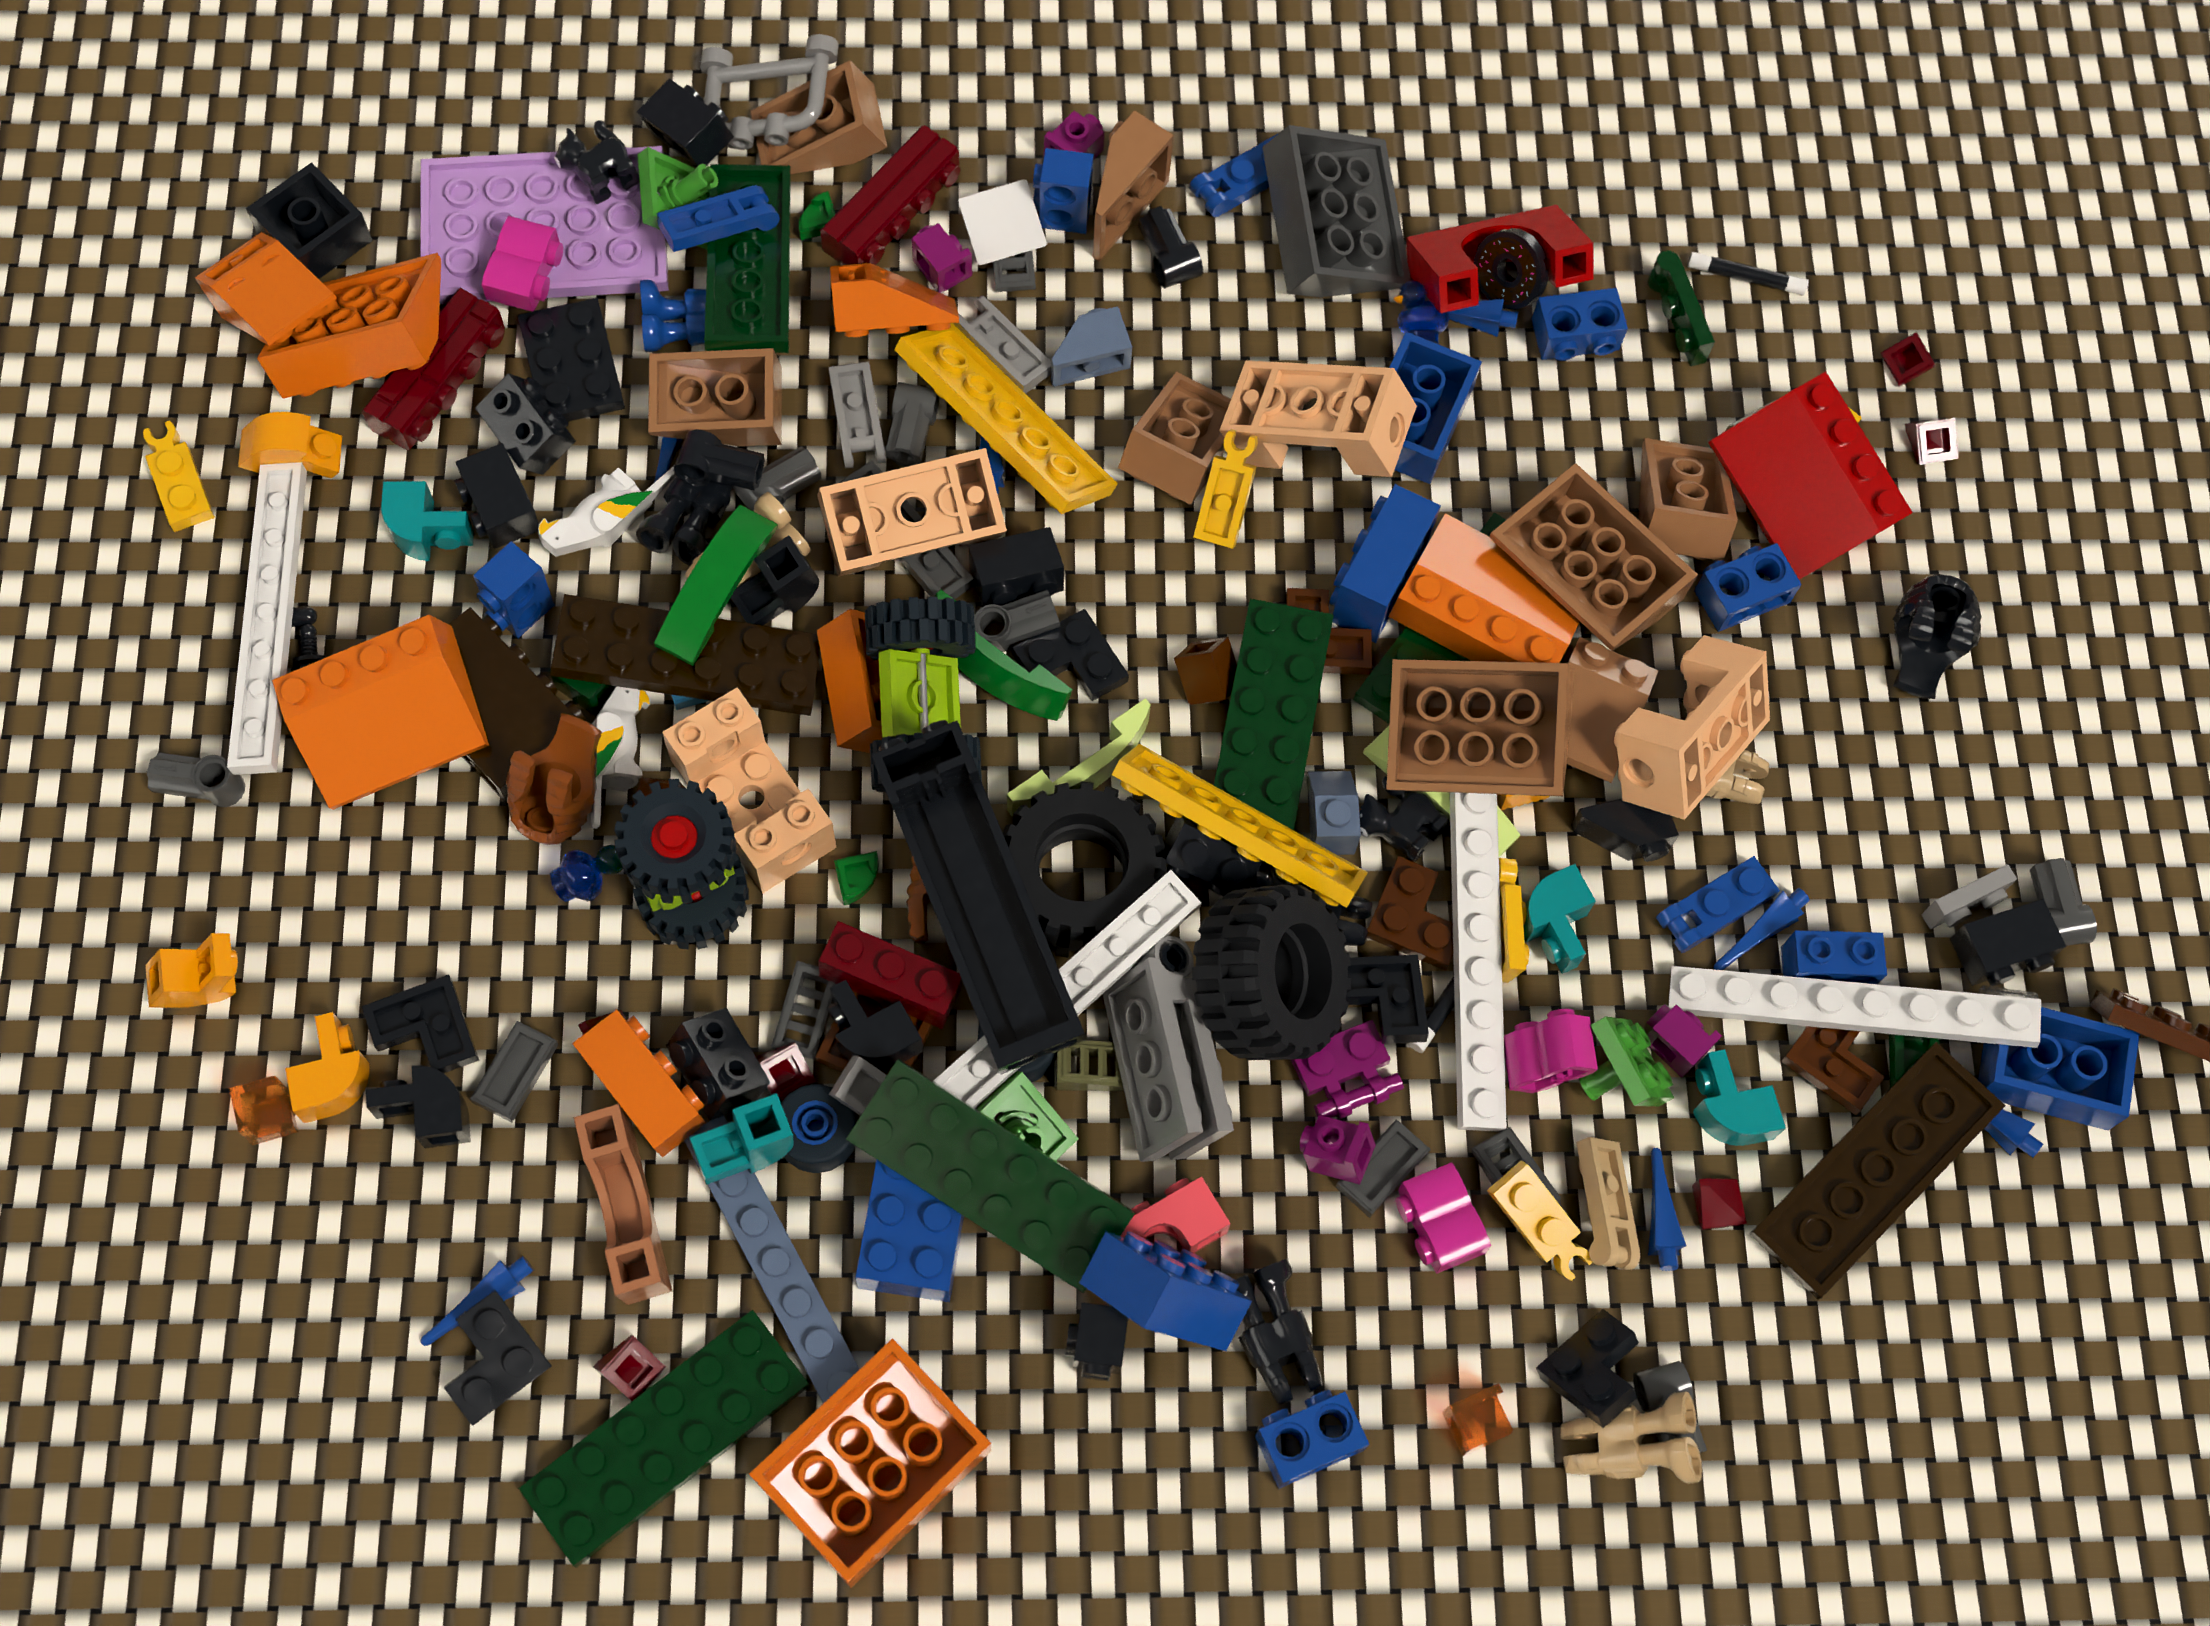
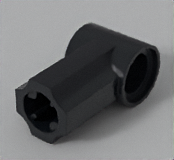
M1159 206L1150 209L1146 215L1139 219L1138 227L1153 255L1154 271L1163 288H1168L1203 275V265L1198 249L1193 242L1187 243L1171 209Z
M695 429L690 430L686 434L673 471L681 481L693 486H706L711 480L754 491L761 482L765 460L763 453L724 445L712 433Z

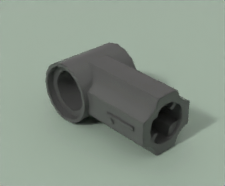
M902 382L897 384L892 406L893 422L885 451L886 458L891 459L897 465L908 467L921 464L930 425L934 426L940 397L934 392L933 388Z
M801 446L764 467L759 487L755 488L754 491L732 486V488L746 508L751 511L754 510L757 499L766 492L771 493L784 506L786 499L822 479L821 471L808 449H804Z
M1048 590L1003 606L995 604L986 605L980 608L974 616L975 632L1002 652L1008 650L1015 642L1061 627ZM991 623H1001L1005 626L998 635L989 636L984 633V629Z
M157 753L156 757L150 759L147 769L148 788L152 792L210 800L219 807H229L236 804L245 792V782L241 775H233L227 768L228 761L218 755L194 758ZM225 775L224 780L219 785L212 787L218 777Z
M2057 858L2035 864L2029 871L2037 899H2044L2066 946L2092 943L2097 933L2095 915L2090 906L2082 904L2071 862L2064 860V858Z
M1681 1361L1633 1374L1634 1391L1644 1413L1662 1407L1667 1398L1675 1392H1689L1693 1400L1691 1380ZM1697 1419L1694 1433H1656L1658 1442L1690 1437L1697 1444L1700 1453L1707 1451Z

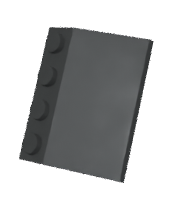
M1288 125L1262 147L1287 294L1329 297L1408 288L1412 285L1385 139Z

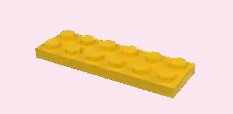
M951 323V328L946 330H925L900 337L894 350L906 361L908 367L918 373L940 398L948 402L961 415L963 421L973 427L995 452L1006 459L1017 470L1018 475L1025 481H1028L1052 508L1056 509L1060 514H1064L1111 496L1118 483L953 323Z
M1138 744L1123 756L1112 773V776L1121 780L1120 785L1128 792L1137 796H1144V794L1160 802V809L1176 818L1187 817L1198 824V830L1204 835L1215 840L1226 839L1237 846V852L1243 857L1254 862L1263 860L1276 868L1275 872L1279 877L1293 884L1302 882L1314 889V893L1331 906H1338L1340 904L1347 908L1368 873L1141 744Z

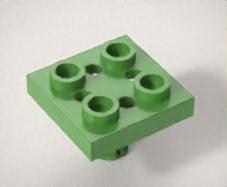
M646 147L638 154L643 223L660 230L657 213L708 199L709 190L714 189L718 185L715 171L710 166L706 167L705 164H700L697 168H694L650 147ZM708 242L697 246L707 250Z
M1604 1017L1590 1025L1609 1059L1599 1065L1596 1072L1579 1078L1582 1088L1591 1100L1595 1101L1599 1096L1623 1084L1634 1106L1659 1107L1674 1099L1669 1089L1673 1085L1672 1079L1662 1063L1654 1062L1647 1047L1651 1046L1650 1039L1638 1022L1633 1024L1630 1019Z
M1016 1071L976 1108L992 1120H994L997 1113H1003V1116L1001 1115L997 1118V1121L1002 1122L1000 1125L1056 1161L1079 1139L1021 1071Z

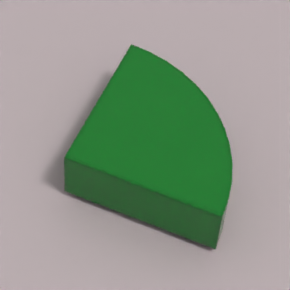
M829 191L815 196L811 200V204L800 216L799 233L801 240L821 236L820 230L835 216Z
M877 851L834 860L844 906L856 902L871 889L877 878L879 868Z

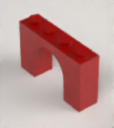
M1558 205L1406 237L1410 277L1440 313L1479 305L1478 267L1474 264V257L1478 245L1488 235L1496 231L1517 228L1534 236L1544 249L1547 257L1544 259L1546 270L1549 269V281L1555 288L1594 280V242Z

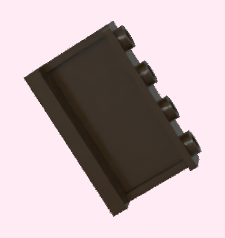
M470 607L450 622L449 625L452 626L489 746L465 755L462 758L508 805L506 779L511 766L510 760L514 752L521 750L531 756L549 746L556 734L561 713L570 714L585 721L586 719L571 701L565 705L555 695L558 693L556 686L543 672L537 676L528 667L530 660L516 644H512L510 647L506 645L500 638L503 635L502 631L488 615L481 619Z

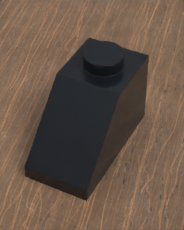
M1622 798L1579 809L1571 824L1574 833L1628 861L1642 857L1646 862L1658 860L1669 853L1670 848L1679 836L1671 815L1622 801Z

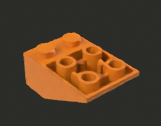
M263 232L195 277L222 319L268 346L288 339L293 334L294 328L306 320H312L321 316L327 310V305L337 299L334 293L278 240Z
M872 263L830 266L836 332H844L846 337L866 336L869 334V330L885 329V332L888 334H901L909 332L911 326L926 325L927 330L940 331L951 328V323H959V315L954 298Z

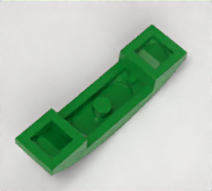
M742 505L735 509L707 546L683 585L654 642L655 647L692 666L694 665L714 632L716 620L753 560L762 554L778 528L777 523Z
M943 590L938 591L935 595L937 599L941 600L952 598ZM975 632V653L969 654L965 658L957 657L958 668L973 682L998 699L1030 714L1055 721L1059 720L1063 715L1073 689L1040 664L1029 673Z

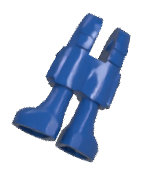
M650 279L640 280L643 314L642 332L645 352H655L666 344L688 339V344H691V346L705 345L706 289H687L685 299L676 300L663 297L654 281ZM686 318V322H680V323L665 322V321H671V320H677V319Z

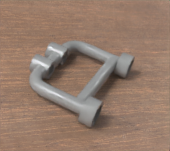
M815 34L807 38L806 57L737 66H732L733 55L729 51L718 47L704 49L702 51L700 68L707 74L704 103L706 105L713 102L719 107L723 83L811 73L808 104L803 112L794 116L775 112L768 114L767 119L752 120L743 116L734 117L732 122L725 123L734 136L729 144L737 149H750L753 147L754 136L765 135L764 139L767 143L782 146L788 143L790 132H798L814 124L821 115L824 105L828 65L835 63L837 60L838 41L828 35Z

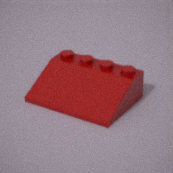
M1826 371L1708 442L1770 545L1778 543L1799 580L1913 513Z

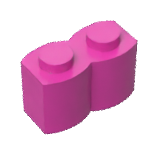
M512 216L507 217L500 231L496 249L488 261L481 285L487 300L532 312L537 307L539 301H545L550 287V279L547 276L553 266H559L563 255V244L559 242L556 228Z
M1558 1009L1547 1014L1548 1019L1541 1022L1529 1021L1515 1025V1031L1504 1036V1055L1509 1090L1526 1093L1540 1092L1556 1087L1564 1081L1578 1079L1596 1072L1598 1066L1590 1017L1575 1015L1573 1009Z
M1452 1162L1401 1183L1398 1190L1400 1196L1395 1198L1396 1206L1405 1223L1412 1222L1418 1233L1419 1238L1415 1239V1247L1424 1265L1431 1264L1437 1274L1488 1252L1491 1247L1489 1237Z

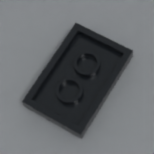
M598 298L517 315L532 379L538 382L545 390L546 396L544 398L550 407L559 411L568 422L625 409Z

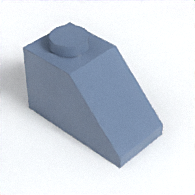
M1118 306L1108 309L1096 308L1086 314L1079 315L1051 359V383L1053 387L1131 368L1132 345Z
M1308 771L1307 789L1310 840L1336 855H1354L1361 837L1358 793L1351 771Z

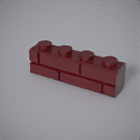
M926 125L921 126L820 230L824 252L838 262L841 261L843 265L865 263L876 265L883 257L885 247L893 238L899 240L906 234L913 217L918 212L924 214L931 208L935 201L936 193L943 186L949 188L956 182L961 171L958 148L945 138L941 139L936 132Z
M462 288L458 289L439 313L438 341L430 355L429 361L418 369L409 370L404 368L391 373L362 410L368 427L374 433L387 440L390 439L394 444L407 451L411 450L417 441H424L431 433L435 417L441 410H448L455 402L457 389L465 379H472L478 373L481 366V358L489 348L495 349L501 343L505 333V326L497 307L482 299L479 300L475 295Z

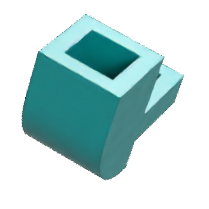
M426 481L383 482L382 516L395 544L403 553L414 559L430 561L431 546L448 550L457 549L460 546H473L474 529L467 511H434V500Z
M1576 864L1554 872L1538 883L1526 903L1527 917L1523 925L1525 942L1527 943L1541 936V945L1545 956L1549 962L1557 964L1562 974L1577 968L1586 955L1570 923L1586 917L1596 902Z
M1725 1049L1707 1053L1698 1063V1069L1695 1072L1697 1087L1700 1093L1706 1095L1707 1098L1699 1103L1693 1110L1697 1122L1711 1137L1725 1144L1744 1146L1774 1140L1786 1129L1773 1085L1738 1092Z
M777 1093L732 1109L733 1122L690 1137V1143L706 1185L748 1169L751 1174L760 1171L783 1158L792 1149L794 1144L793 1133Z

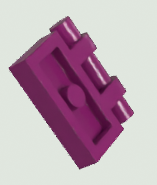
M1373 1020L1337 1033L1330 1038L1331 1041L1320 1052H1316L1311 1057L1291 1059L1307 1097L1323 1090L1328 1100L1314 1105L1317 1117L1319 1115L1329 1118L1336 1116L1338 1119H1342L1352 1115V1109L1372 1101L1377 1105L1389 1100L1390 1094L1404 1089L1403 1082L1398 1073L1382 1078L1376 1070L1389 1065L1391 1058L1385 1045L1382 1044L1381 1037ZM1361 1076L1364 1086L1347 1093L1342 1090L1341 1083Z

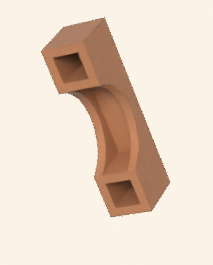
M619 1104L574 1117L583 1160L595 1185L604 1217L607 1236L605 1255L615 1296L625 1304L630 1305L673 1292L631 1119Z

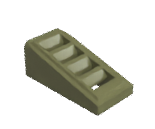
M1085 1040L1058 1051L1056 1090L1124 1091L1114 1043ZM1071 1056H1080V1074L1071 1073ZM1089 1056L1098 1057V1075H1089ZM1107 1057H1115V1077L1107 1076Z

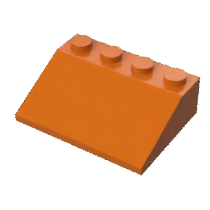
M434 253L324 282L323 284L334 293L337 299L327 305V310L321 316L312 320H306L294 328L293 334L285 341L271 344L270 346L265 344L257 357L282 399L296 395L306 397L320 389L332 386L342 388L356 380L368 377L378 379L392 371L404 368L414 370L425 365L429 361L430 355L438 341L441 258L439 254Z
M1446 513L1388 616L1470 661L1560 663L1580 622L1489 536Z
M426 615L272 680L283 719L328 807L333 810L489 746L451 625L431 615Z
M892 1338L749 1475L845 1583L852 1588L991 1452V1442Z

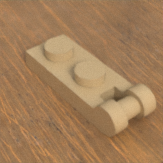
M1588 1137L1576 1142L1579 1155V1169L1583 1177L1587 1199V1213L1591 1220L1594 1241L1590 1245L1589 1256L1591 1261L1599 1266L1610 1267L1614 1265L1619 1269H1634L1640 1261V1248L1619 1142Z

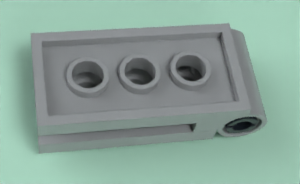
M1165 936L1158 941L1135 966L1103 993L1140 1162L1156 1161L1168 1153L1170 1160L1186 1159L1234 1131L1232 1111L1227 1102L1221 1077L1222 1069L1217 1060L1211 1031L1205 1027L1201 1019L1203 1015L1202 1008L1196 1005L1194 993L1197 992L1196 980L1185 978L1192 971L1194 965L1193 955L1187 944L1174 936Z

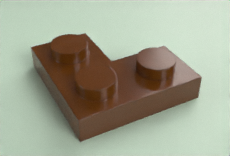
M1287 588L1286 605L1329 613V590ZM1331 628L1323 673L1370 675L1372 669V630Z
M1398 856L1367 929V938L1404 954L1418 955L1419 960L1446 971L1453 956V922L1424 911L1439 872Z
M1806 1026L1781 1061L1855 1115L1863 1109L1885 1077L1847 1050L1860 1031Z

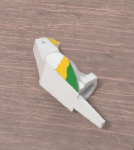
M674 466L644 492H641L636 483L620 468H617L610 475L604 474L601 478V490L582 500L568 518L557 519L549 523L545 518L541 521L538 534L542 545L555 557L591 547H610L653 504V500L676 476L673 471Z
M616 686L592 722L595 727L602 731L594 753L596 759L594 773L597 789L594 798L595 802L591 807L592 812H590L591 828L597 829L600 826L601 786L602 789L626 792L628 789L636 786L638 779L643 776L641 768L634 762V756L638 742L635 716L642 707L647 709L650 705L649 696L644 690Z

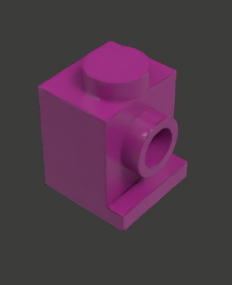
M1073 111L1053 132L1048 131L1044 135V154L1045 148L1094 154V160L1104 149V131L1101 122L1092 114L1087 113L1081 116L1076 111Z
M939 223L934 226H925L912 237L913 261L937 292L942 293L972 276V253L968 248L963 250L958 239L953 234L948 235Z
M1664 1004L1646 1022L1652 1028L1647 1034L1651 1042L1649 1047L1681 1078L1722 1037L1716 1030L1711 1035L1707 1034L1699 1018L1689 1011H1683L1677 1004L1672 1009Z
M1321 1115L1318 1116L1314 1127L1307 1125L1304 1128L1300 1138V1151L1303 1152L1309 1171L1359 1185L1376 1146L1368 1123L1359 1122V1125Z

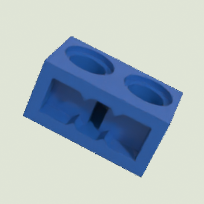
M1045 148L1043 164H1035L1033 188H1035L1033 201L1036 211L1039 212L1042 228L1086 234L1091 205L1094 154Z
M1617 288L1539 297L1531 318L1542 360L1554 358L1557 360H1568L1578 355L1594 353L1599 356L1608 355L1620 350L1628 330ZM1595 323H1599V324L1603 325L1604 327L1598 326V325H1596ZM1556 328L1563 329V330H1565L1566 332L1559 331V330H1557Z
M512 541L473 575L480 591L476 596L487 609L484 615H488L502 632L507 629L517 639L555 606L542 567Z
M1778 543L1763 549L1761 546L1752 547L1743 552L1738 559L1728 563L1720 560L1709 565L1703 570V575L1694 592L1717 632H1720L1789 604L1802 584ZM1757 573L1766 575L1770 581L1760 578ZM1720 588H1727L1730 591H1732L1734 595H1728L1724 593Z
M1795 930L1781 946L1783 976L1879 984L1887 976L1883 933Z
M1330 1390L1320 1392L1304 1401L1306 1409L1290 1415L1286 1408L1261 1420L1264 1427L1258 1430L1255 1438L1278 1489L1359 1454L1370 1445L1345 1391L1335 1396L1332 1395ZM1324 1415L1337 1417L1343 1426L1342 1436L1330 1438L1324 1435L1319 1427L1320 1417ZM1281 1434L1293 1435L1300 1443V1454L1295 1457L1282 1455L1276 1447V1438Z

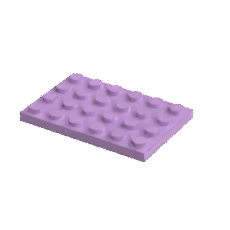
M662 146L650 147L658 152L663 153ZM646 147L626 148L628 158L631 159L639 173L638 154ZM557 152L421 159V257L438 253L441 258L440 304H447L460 288L475 295L479 300L491 301L486 299L481 284L486 266L496 249L500 231L508 216L556 228L559 242L563 244V255L559 266H553L547 276L550 279L547 298L640 293V280L648 279L657 284L659 291H669L667 240L661 230L643 223L640 182L625 190L620 183V179H610L607 185L611 192L610 198L596 205L591 197L590 188L581 181L578 174L573 170L558 167L554 159Z

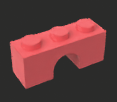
M1202 1176L1191 1183L1188 1178H1184L1168 1187L1164 1191L1166 1197L1155 1204L1150 1205L1149 1201H1144L1133 1207L1131 1210L1135 1214L1121 1237H1125L1127 1232L1137 1234L1144 1239L1155 1234H1167L1174 1237L1183 1249L1195 1253L1226 1235L1231 1223Z

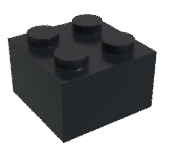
M312 162L246 208L257 234L263 232L278 240L318 279L373 241L363 214Z

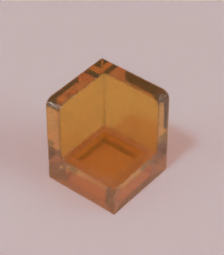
M270 1076L229 1088L238 1131L252 1145L298 1132L289 1089L277 1076Z
M1499 1383L1449 1405L1442 1412L1462 1456L1505 1438L1513 1432V1428L1498 1399L1503 1393Z

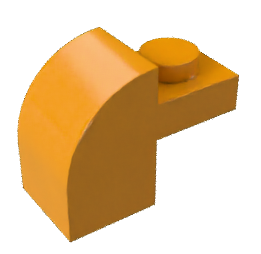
M293 412L263 414L253 419L242 429L238 467L259 473L261 464L302 462L307 471L332 479L340 470L342 435L311 426V416Z
M211 933L196 950L159 949L145 965L149 1007L186 1008L220 1002L233 996L236 993L235 974L238 966V957L236 951L231 950L230 933Z
M333 1012L315 1016L322 1059L285 1068L292 1110L303 1123L335 1116L346 1111L362 1096L369 1080V1062L359 1050L355 1051L354 1038L349 1024L343 1025Z

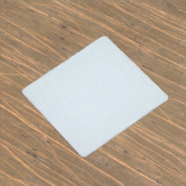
M1023 179L958 199L979 265L1047 245L1027 180Z

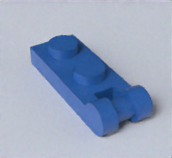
M1276 135L1209 173L1203 172L1198 174L1190 182L1189 189L1197 198H1203L1206 202L1205 208L1213 217L1221 216L1269 188L1262 147ZM1221 187L1224 192H1218L1216 189Z
M757 185L657 213L658 226L673 252L755 228L768 231L777 226L780 219L775 208L768 204V196L763 188Z
M1755 856L1678 903L1670 905L1660 912L1656 919L1663 929L1669 928L1676 938L1674 944L1681 953H1685L1771 900L1780 890ZM1689 915L1697 927L1691 929L1683 918Z

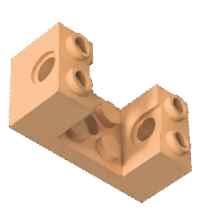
M1245 360L1219 431L1225 437L1229 430H1236L1234 444L1240 449L1247 447L1248 439L1251 435L1257 436V447L1246 458L1245 462L1253 466L1281 469L1288 451L1286 444L1336 447L1355 475L1392 477L1417 405L1394 368ZM1313 398H1317L1314 406L1310 409L1302 410L1304 404H1307Z
M986 448L820 487L817 494L838 577L876 568L883 562L956 544L962 547L999 538L1007 531ZM913 498L923 503L925 516L922 520L909 522L902 516L901 505L905 500Z
M1703 635L1691 650L1685 652L1681 660L1680 670L1684 675V680L1687 682V689L1683 697V705L1687 711L1686 719L1681 720L1638 707L1625 722L1618 726L1615 732L1614 744L1618 752V780L1621 782L1622 801L1685 820L1770 721L1766 651Z
M738 687L662 732L670 760L687 785L689 780L697 782L702 793L709 788L715 793L717 802L722 800L734 830L736 854L762 894L837 848L832 821L809 788L800 792L765 742L761 720ZM756 791L764 796L763 803L755 809L743 807L740 804V800L747 792Z

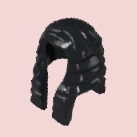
M1943 574L1927 576L1922 581L1912 585L1901 599V604L1896 609V614L1893 617L1894 634L1899 648V661L1901 664L1893 686L1903 692L1906 691L1908 694L1925 699H1936L1937 686L1943 672L1963 655L1969 653L1973 647L1977 646L1981 638L1980 621L1982 616L1974 591L1967 582Z

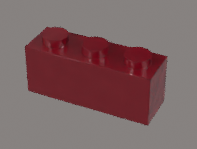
M837 921L819 959L820 977L836 984L847 980L852 991L887 1006L900 1000L908 1015L940 1029L944 1028L961 990L962 978L960 973L840 921Z

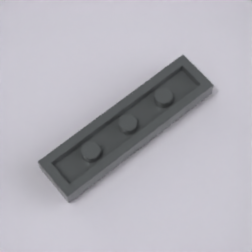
M872 460L839 483L883 472ZM907 500L902 503L901 513L907 521L918 522L923 519ZM948 547L899 558V561L930 597H935L938 591L943 590L955 600L974 586V578Z

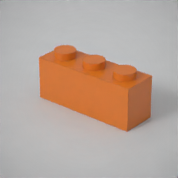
M849 609L819 628L817 635L837 747L870 753V743H873L874 740H882L879 659L873 660L870 656L866 655L865 612Z
M616 1009L572 1044L650 1145L663 1158L706 1124L705 1120L698 1113L704 1107V1104L689 1085H686L681 1090L671 1078L677 1072L676 1068L661 1050L653 1055L647 1048L644 1041L650 1035L633 1015L626 1021Z

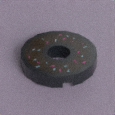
M1502 229L1488 235L1478 245L1474 264L1478 267L1479 289L1488 300L1504 299L1503 309L1517 310L1534 303L1545 291L1549 280V269L1546 270L1544 259L1547 257L1544 249L1534 236L1522 229ZM1507 259L1513 261L1517 267L1516 278L1510 276L1506 270Z

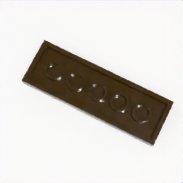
M564 594L550 676L715 701L738 687L751 707L811 716L820 651L817 634L717 619L712 636L692 666L654 645L669 613L668 610Z
M1935 1042L1749 1234L1817 1300L1821 1299L2006 1105L1942 1046Z

